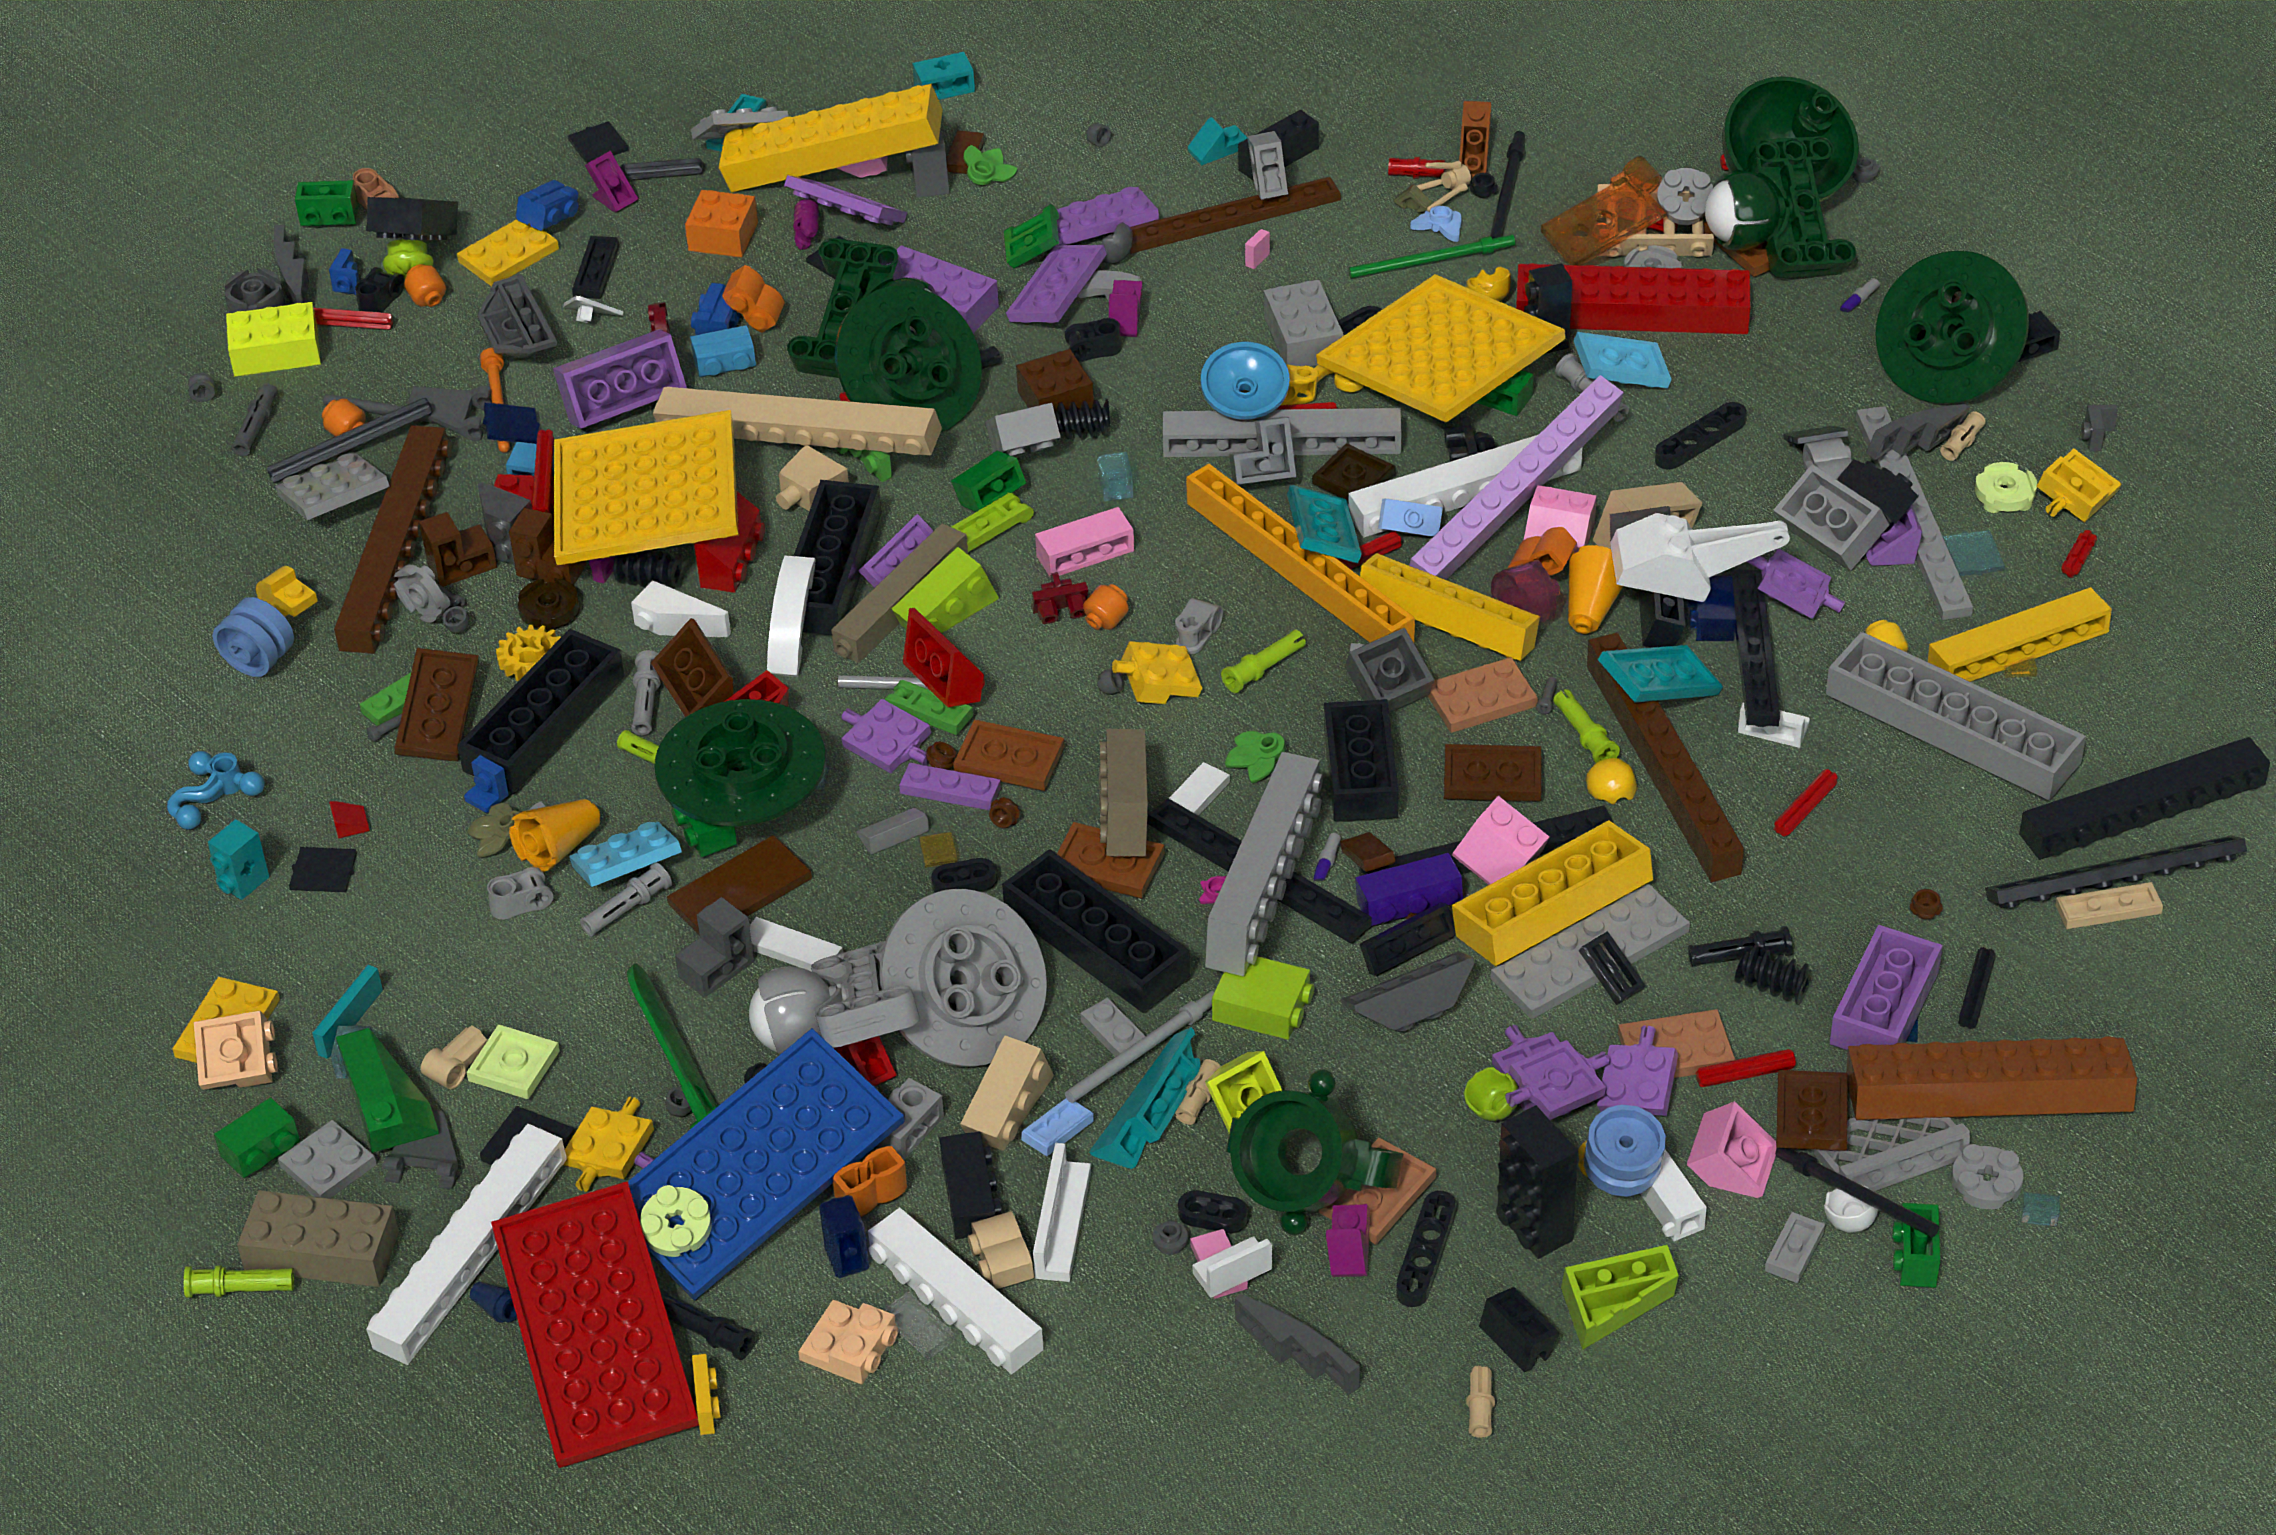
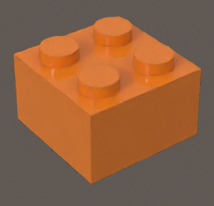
M701 190L685 223L688 251L743 257L758 224L755 196Z

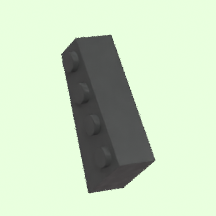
M940 128L938 144L905 151L906 163H910L917 198L950 194L945 144Z

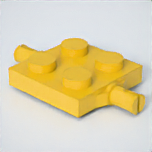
M628 1097L622 1109L618 1112L591 1106L565 1148L567 1160L563 1165L580 1169L583 1172L575 1183V1186L580 1191L584 1189V1192H587L594 1179L598 1176L625 1179L635 1162V1158L642 1151L654 1131L652 1120L633 1116L640 1106L639 1100L635 1097L633 1099Z

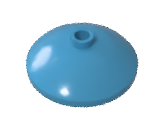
M1236 342L1225 345L1210 355L1201 371V390L1206 401L1217 412L1235 419H1255L1273 412L1284 401L1289 390L1290 378L1286 363L1274 350L1259 343Z

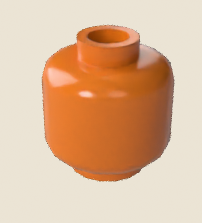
M419 264L407 272L404 286L416 305L420 307H433L441 302L446 292V285L436 268L431 265Z
M348 399L332 400L322 412L323 427L332 435L338 436L365 424L366 414Z
M1114 584L1109 586L1099 585L1083 604L1084 612L1087 615L1085 617L1086 622L1096 630H1099L1101 627L1112 630L1129 611L1127 595Z

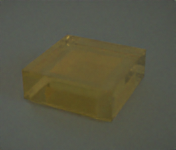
M2034 656L2005 665L2003 670L2005 678L2036 677L2038 672Z
M951 832L919 837L925 868L957 862Z

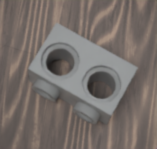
M1275 131L1247 136L1254 187L1260 199L1288 194L1281 140Z
M908 1078L900 1088H895L888 1099L904 1115L905 1122L876 1146L877 1148L892 1146L903 1160L944 1118L942 1095L911 1078Z

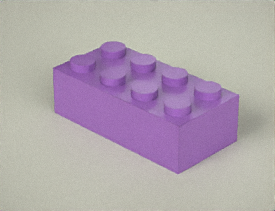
M902 245L897 249L904 268L901 278L914 277L931 284L935 294L947 301L962 315L973 334L999 307L997 280Z
M660 329L553 368L569 422L580 429L659 400L664 387L687 388L671 334Z
M1878 925L1833 1016L1830 1044L1848 1050V1046H1860L1862 1044L1894 1045L1896 1043H1905L1939 973L1943 945Z

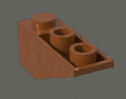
M1463 102L1459 161L1467 166L1471 179L1476 174L1487 173L1491 130V102Z

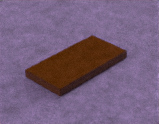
M423 648L416 649L394 747L395 754L458 762L459 751L457 745L463 740L479 665V655Z
M772 835L668 895L667 902L700 936L697 914L719 898H724L743 914L749 916L812 879L811 870Z

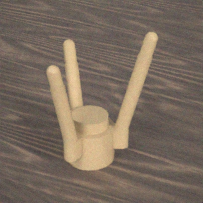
M1459 160L1452 163H1426V168L1446 170L1442 173L1441 179L1417 185L1421 191L1439 185L1452 189V191L1427 207V211L1430 212L1431 208L1442 205L1460 192L1467 191V186L1471 181V174L1467 166L1461 164Z

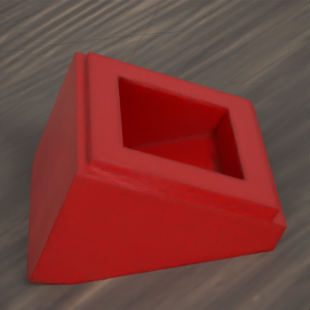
M338 801L329 802L338 839L370 831L364 806Z

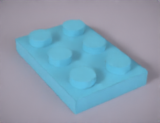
M1577 332L1573 340L1587 378L1596 380L1601 375L1608 381L1645 385L1651 388H1668L1672 380L1656 342Z
M647 822L638 826V830L630 833L612 835L604 843L581 847L578 853L570 855L569 858L575 871L593 887L679 854L682 851L679 841L659 822Z

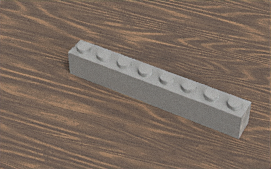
M1400 408L1274 410L1265 416L1245 420L1227 417L1217 411H1163V457L1229 456L1232 453L1258 450L1255 420L1289 417L1294 455H1334L1346 443L1369 454H1401Z

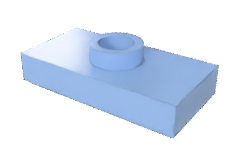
M1386 498L1382 499L1378 529L1434 537L1440 530L1443 507Z
M1066 1098L1022 1131L1021 1140L1045 1156H1048L1054 1151L1055 1143H1066L1093 1122V1112L1076 1101L1074 1103L1069 1102Z

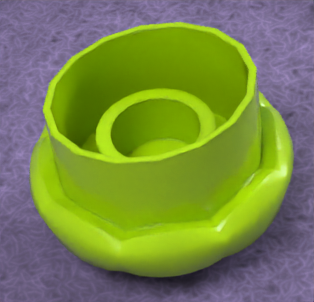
M400 239L387 243L388 255L382 262L387 273L392 275L399 273L405 279L407 272L412 267L419 264L433 266L434 260L432 256L427 254V244L425 242Z

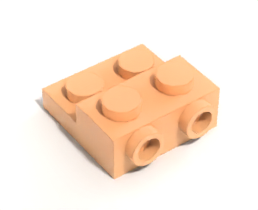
M261 1011L194 1022L198 1082L202 1090L233 1084L242 1088L273 1082L272 1073L278 1072V1062L275 1053H270L269 1041L275 1040V1029L273 1022L267 1021V1018Z
M832 1300L798 1351L799 1360L856 1383L863 1384L868 1375L877 1370L881 1361V1355L887 1346L891 1347L897 1338L898 1327L895 1323V1315L865 1303L857 1309Z

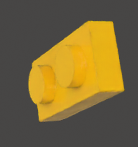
M706 1354L692 1355L700 1435L715 1434L714 1419L721 1418L718 1396L711 1397V1390L718 1389L715 1367L708 1368Z

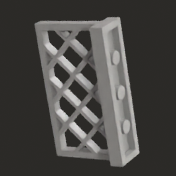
M1854 1117L1847 1120V1144L1863 1147L1860 1153L1844 1150H1810L1825 1167L1860 1185L1868 1187L1872 1191H1877L1954 1163L1956 1158L1963 1153V1149L1970 1145V1131L1963 1123L1956 1125L1950 1117L1894 1119L1900 1121L1898 1126L1880 1123L1886 1119L1856 1120ZM1906 1122L1924 1125L1922 1131L1904 1128ZM1930 1127L1944 1129L1935 1133H1928ZM1859 1129L1869 1131L1867 1137L1852 1135L1850 1132ZM1876 1133L1893 1136L1891 1142L1877 1140L1874 1137ZM1900 1138L1913 1140L1905 1144H1898ZM1869 1148L1882 1151L1874 1155H1867ZM1838 1160L1851 1162L1840 1167L1837 1165Z

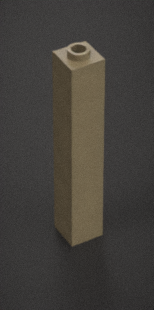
M943 523L937 527L831 629L834 652L841 657L860 663L900 624L891 608L957 547L968 554L967 535Z

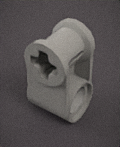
M1191 598L1185 609L1175 620V627L1179 632L1176 645L1186 646L1189 655L1200 652L1212 634L1220 627L1223 618V608L1216 604Z
M530 867L523 871L505 876H497L490 880L487 885L492 916L502 920L510 919L514 916L542 910L549 906L553 901V893L549 887L545 886L543 871L540 868Z

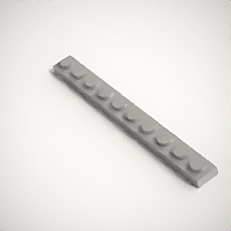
M1886 406L1856 411V421L1867 447H1869L1875 430L1892 422ZM1891 449L1876 460L1873 459L1879 469L1885 467L1894 475L1901 473L1913 483L1911 489L1919 496L1912 504L1922 530L1916 561L1942 620L1972 616L1973 605L1907 454L1905 453L1901 456Z

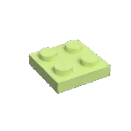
M498 1024L466 1072L468 1081L529 1099L560 1052L559 1044L549 1039Z

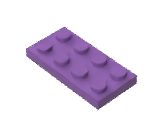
M787 175L784 186L794 189V195L817 200V203L840 208V211L852 215L864 216V219L875 223H884L892 226L894 221L904 223L907 215L905 211L815 180Z
M1127 187L1122 189L1121 192L1110 195L1101 194L1096 196L1095 199L1084 202H1073L1069 206L1057 209L1059 213V219L1057 220L1059 244L1057 245H1068L1114 232L1117 225L1122 222L1132 227L1159 219L1158 208L1139 187Z
M1055 245L1006 312L1009 322H1059L1107 255L1104 245Z

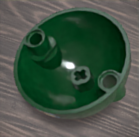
M1770 77L1746 87L1731 104L1722 131L1723 153L1729 172L1737 170L1749 171L1747 159L1757 143L1764 139L1815 136L1829 139L1833 144L1834 152L1823 169L1813 172L1820 202L1832 196L1847 182L1854 171L1859 152L1855 125L1841 102L1821 86L1796 77Z

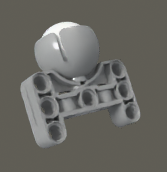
M885 941L820 959L811 965L812 972L804 968L791 966L768 971L758 978L759 987L755 991L749 1007V1021L755 1036L764 1046L777 1052L779 1055L811 1028L833 1048L911 1027L920 1021V1016L909 985H899L881 990L880 960Z

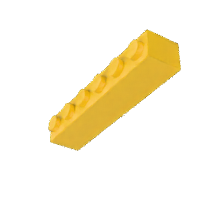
M1378 553L1361 565V578L1425 626L1438 628L1448 632L1453 637L1466 639L1476 643L1481 648L1494 650L1504 654L1507 658L1511 657L1519 661L1535 648L1540 619L1538 615Z
M2090 587L1929 644L1928 663L1971 682L2108 633L2112 608Z

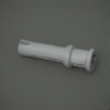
M1574 354L1564 356L1556 365L1555 373L1560 378H1566L1576 392H1583L1594 381L1592 378H1587L1583 366L1578 363V358ZM1622 402L1618 412L1612 417L1616 422L1625 418L1619 412L1620 410L1625 414L1629 412V407Z
M650 650L639 652L636 655L635 665L637 672L633 676L636 697L631 729L635 734L641 736L649 734L652 730L655 691L661 684V678L650 663L659 653Z
M657 862L651 864L650 870L638 878H631L627 883L626 889L606 901L586 917L581 918L580 924L583 930L592 937L635 905L647 904L651 900L650 897L662 888L668 889L672 886L668 872Z

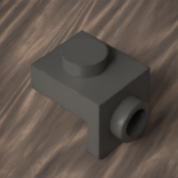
M2087 405L2085 422L2081 424V437L2083 440H2087L2089 452L2101 451L2104 431L2115 430L2118 413L2117 405Z

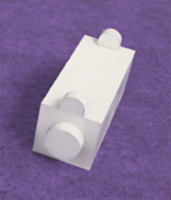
M1664 1150L1660 1173L1653 1186L1642 1192L1641 1196L1662 1224V1231L1666 1237H1671L1673 1241L1705 1229L1707 1207L1668 1152Z

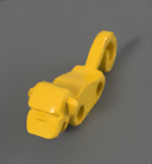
M1287 365L1290 378L1289 390L1281 405L1305 404L1313 401L1316 398L1317 383L1325 376L1335 373L1334 384L1342 391L1357 392L1364 385L1320 365L1314 368L1307 365ZM1303 393L1306 394L1307 397H1298L1297 394Z

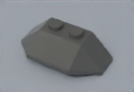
M522 274L495 281L491 287V292L486 297L477 314L478 321L496 354L525 359L552 351L558 346L557 340Z
M1457 951L1447 957L1341 999V1003L1343 1006L1398 1032L1412 1028L1414 1022L1440 1017L1443 1015L1444 1010L1455 1005L1474 966V959L1472 956Z

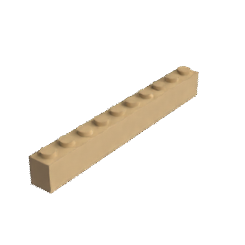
M676 387L663 388L653 411L656 422L731 410L734 439L791 443L803 446L814 445L829 448L873 450L885 453H908L911 455H932L942 430L936 411L932 408Z

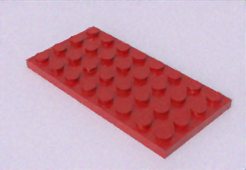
M628 1181L491 1222L558 1468L699 1425Z

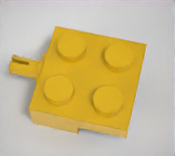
M2073 448L2064 458L2060 456L2043 472L2036 487L2053 499L2045 508L2047 514L2051 512L2050 516L2054 517L2061 509L2065 508L2080 520L2086 522L2119 491L2122 483Z
M1129 641L1122 659H1115L1112 663L1113 673L1127 674L1137 702L1166 704L1170 695L1199 697L1202 690L1186 646Z

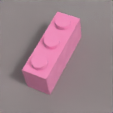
M1119 507L1035 534L1036 556L1049 576L1054 572H1058L1060 576L1134 551L1133 528Z

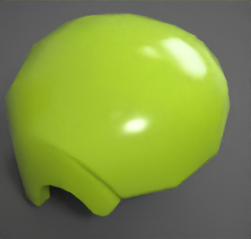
M1488 1067L1473 1075L1467 1082L1463 1094L1466 1104L1477 1116L1484 1120L1497 1121L1508 1117L1517 1107V1105L1514 1107L1509 1106L1510 1103H1507L1505 1095L1519 1088L1516 1081L1508 1073L1504 1074L1494 1067Z

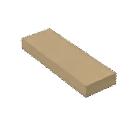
M2152 882L2057 897L2055 905L2066 929L2162 914L2163 904Z

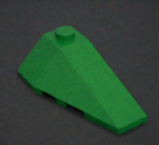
M369 1028L336 1037L372 1153L439 1134L429 1101Z

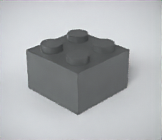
M1405 628L1350 651L1345 664V668L1363 701L1387 699L1389 713L1428 696L1434 683L1433 676Z

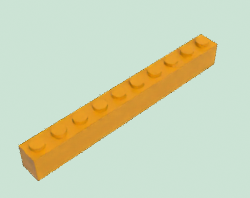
M1211 464L1205 465L1186 477L1187 504L1368 642L1371 643L1405 628L1414 643L1415 617L1335 557L1300 548L1295 527Z

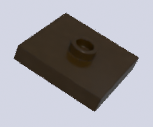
M1346 443L1312 475V484L1349 501L1350 492L1388 481L1395 474L1396 466Z

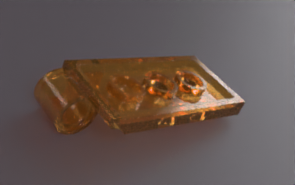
M1643 156L1635 157L1626 164L1621 173L1610 179V186L1542 224L1541 233L1570 265L1581 266L1667 216V212L1650 195L1660 185L1662 176ZM1605 217L1610 219L1611 222L1607 224L1599 223L1597 219ZM1576 231H1585L1588 235L1582 237L1576 236L1574 233Z

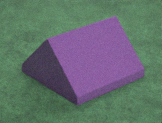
M1911 505L1896 524L1889 522L1890 525L1866 552L1868 562L1872 566L1915 563L1922 530Z

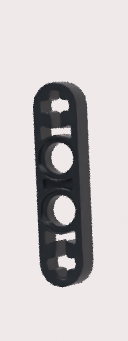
M1737 402L1725 403L1660 442L1655 449L1656 465L1666 470L1678 468L1739 431L1746 424V407ZM1707 427H1715V428H1717V429H1719V430H1718V431H1707V430H1705V428H1707ZM1685 440H1694V441H1696L1697 443H1696V444H1685L1683 441H1685Z
M1434 1191L1429 1193L1424 1199L1397 1279V1299L1402 1305L1407 1307L1421 1306L1428 1299L1455 1218V1199L1448 1192ZM1438 1206H1444L1440 1211L1439 1219L1435 1218L1434 1210ZM1427 1230H1434L1440 1236L1434 1240H1427L1421 1234ZM1417 1257H1425L1431 1263L1425 1267H1418L1412 1261ZM1413 1278L1417 1279L1418 1288H1415L1414 1292L1407 1291L1411 1289Z

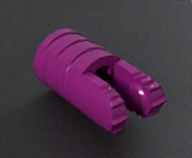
M807 199L797 202L794 207V240L800 250L807 249L810 246L811 237L816 236L819 228V206L816 202Z

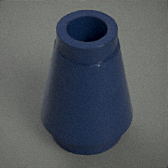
M482 1281L473 1285L470 1291V1299L495 1321L510 1323L517 1318L508 1288Z

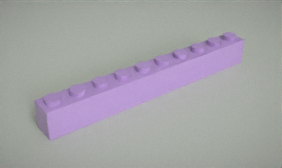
M1600 375L1411 558L1409 566L1447 580L1534 495L1537 485L1543 486L1618 412L1624 392Z

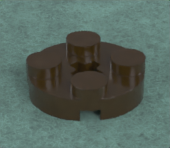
M554 578L555 583H545L544 579H539L527 584L518 595L519 602L517 605L522 621L528 625H533L535 628L543 625L546 632L556 630L557 627L568 623L580 612L577 591L566 580Z

